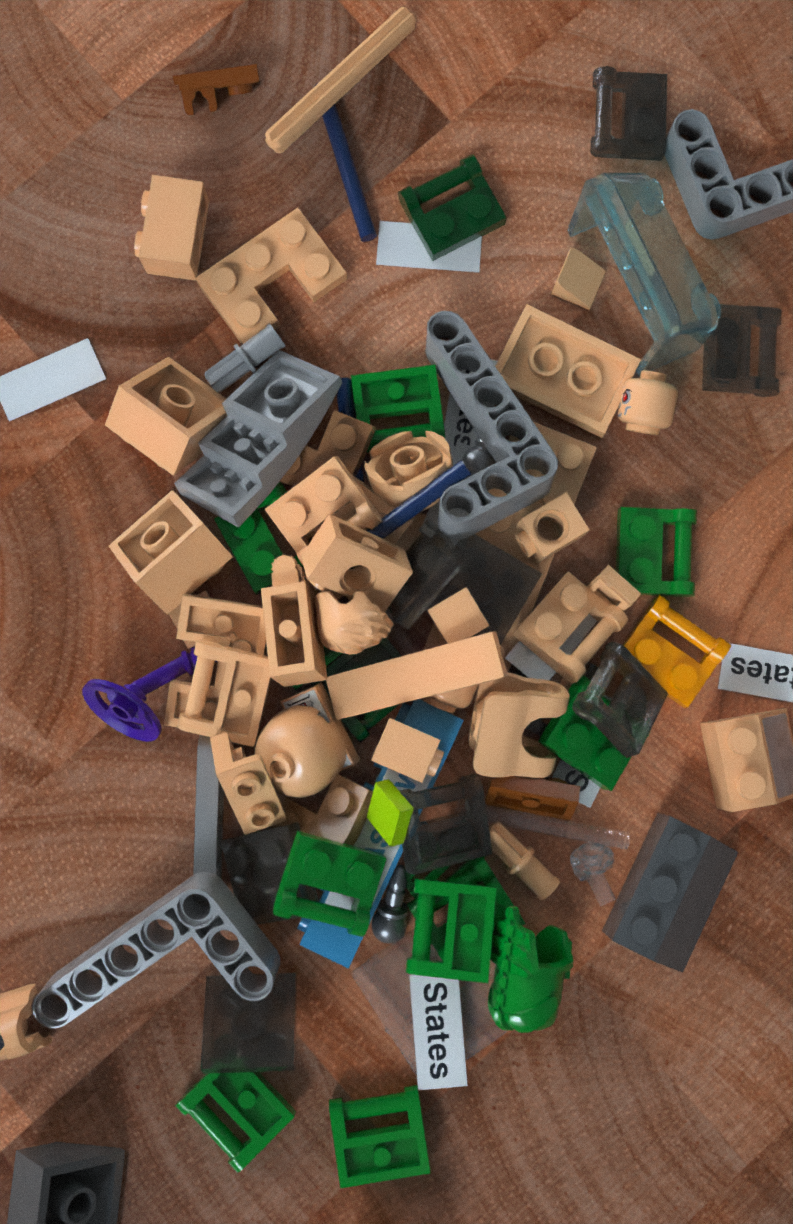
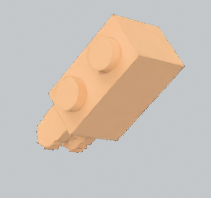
M282 554V556L274 559V562L271 563L273 565L271 568L273 571L271 573L273 587L261 588L270 678L284 687L327 680L324 646L318 636L314 596L317 593L307 584V579L304 577L306 575L304 573L305 570L300 564H297L298 562L294 557Z

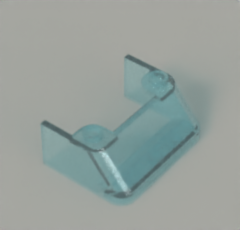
M602 173L586 180L567 231L570 237H573L598 226L654 340V343L636 369L638 376H640L642 370L652 371L699 350L717 328L718 318L721 317V308L717 298L712 293H708L663 203V191L659 182L655 178L651 179L646 173Z

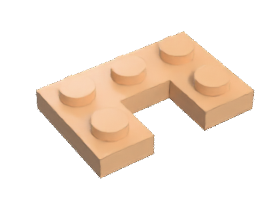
M297 207L195 279L198 286L239 342L244 344L266 328V325L269 323L274 330L280 326L275 315L258 294L264 287L290 270L314 303L346 281L347 272Z
M184 594L182 595L176 639L196 642V640H207L223 646L265 655L267 644L263 606ZM218 661L214 686L209 685L203 717L206 719L214 720L227 663ZM172 680L170 682L164 720L165 726H178L180 713H185L192 682Z

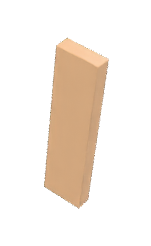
M494 631L327 677L326 682L335 718L340 720L507 677L508 674L497 632Z

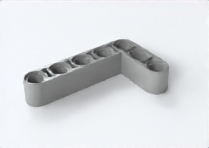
M694 109L684 110L678 114L664 140L663 150L693 226L699 235L710 240L719 239L793 212V187L789 183V181L793 182V159L734 180L707 116ZM680 135H687L693 141H687L683 139ZM695 172H703L709 179H702ZM750 195L758 197L762 204L753 201ZM710 209H718L722 212L724 218L717 217Z
M440 311L432 315L427 322L425 349L427 359L431 365H436L437 374L496 461L495 464L450 486L440 497L438 513L440 531L450 539L462 540L544 498L552 487L558 468V460L465 321L452 311ZM440 338H448L450 340L445 341L441 340ZM461 370H470L474 373H463ZM491 402L496 407H486L481 403ZM504 436H515L520 441L512 442L506 440ZM536 469L544 476L534 477L529 475L526 470ZM493 488L500 489L507 495L495 497L488 490ZM461 508L466 510L469 515L455 517L450 514L449 510Z
M199 872L58 970L34 999L32 1005L33 1015L42 1026L50 1029L63 1027L191 937H193L241 998L249 1001H259L265 998L272 990L281 964L280 955L223 880L214 873ZM192 894L203 895L208 899L210 905L197 903ZM157 919L167 921L174 930L164 929L159 925ZM228 930L234 933L238 940H228L222 936L220 931ZM123 945L131 946L137 954L127 952ZM248 967H258L265 972V975L253 974ZM89 970L97 972L101 978L94 977ZM55 995L61 996L65 1002L60 1001Z

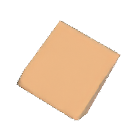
M570 247L551 295L590 310L606 271L582 252Z

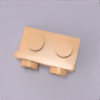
M227 732L211 737L210 742L216 776L244 834L247 835L284 822L286 820L285 810L261 755L255 754L246 757L242 746L234 748Z

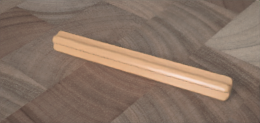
M401 7L395 11L266 131L265 141L267 145L276 153H283L414 30V23H416L415 15L410 13L406 7Z

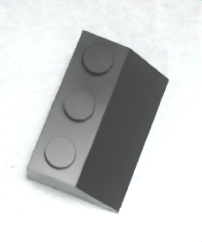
M658 812L602 932L612 941L656 963L683 972L738 852L715 838L671 816Z
M54 1142L16 1150L7 1224H117L125 1150L117 1147Z

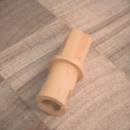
M496 821L487 827L481 836L482 840L508 866L506 871L510 875L515 873L537 895L540 901L550 896L558 887L560 881L533 855L535 850L531 846L525 847L500 821Z

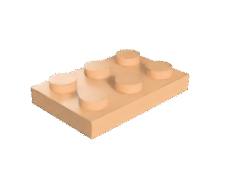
M526 304L495 367L516 397L602 438L621 402L623 385L625 381L633 378L641 359Z

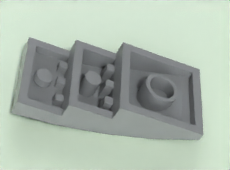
M278 350L222 403L227 416L198 443L204 456L174 483L180 495L239 528L272 492L312 437L342 385L340 376Z

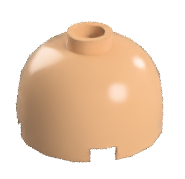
M405 431L387 437L376 444L369 452L371 460L369 463L365 462L364 465L367 479L374 493L388 506L396 508L453 466L451 449L443 436L432 431H425L426 437L413 438L412 431ZM440 498L437 499L435 502H433V503H432L431 505H429L428 507H426L424 510L429 509V508L433 507L435 504H437L438 502H440Z
M295 705L283 709L270 719L258 734L254 754L261 755L275 790L281 795L303 798L317 794L324 790L344 767L346 743L340 729L333 721L328 723L323 717L319 716L318 713L321 711L314 707Z

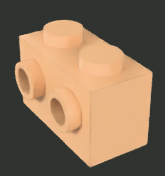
M152 175L150 190L143 192L141 201L142 216L145 217L143 231H137L134 243L135 256L139 257L147 274L196 280L210 202L203 182Z

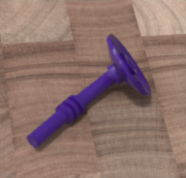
M195 647L191 648L189 654L186 650L181 651L180 657L131 684L121 686L101 679L89 680L82 689L83 698L90 709L113 729L136 740L154 741L161 734L162 727L153 710L145 702L147 700L145 695L185 673L192 676L197 661V656L194 655ZM99 691L107 693V698L111 703L109 706L101 698Z

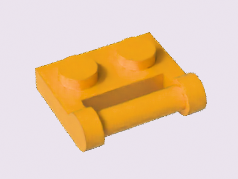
M658 595L613 659L683 708H688L716 666L727 655L731 644L721 637L713 638L670 608V602L661 595ZM658 620L704 651L705 655L700 662H697L654 632L652 628Z

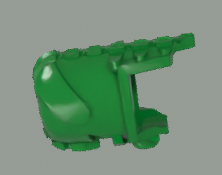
M509 906L506 909V918H498L492 935L490 960L495 963V970L488 994V1009L493 1021L502 1030L513 1031L514 1029L521 1033L540 1031L551 1027L557 1019L564 979H570V969L573 968L574 963L571 953L572 941L568 938L566 931L553 925L547 926L535 936L532 930L520 924L519 908L517 906Z

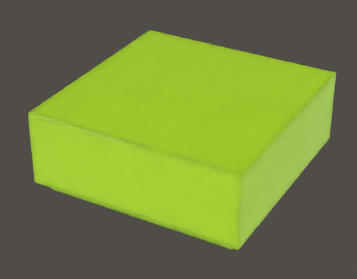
M387 779L375 782L366 818L387 844L392 847L404 843L414 808L396 786Z

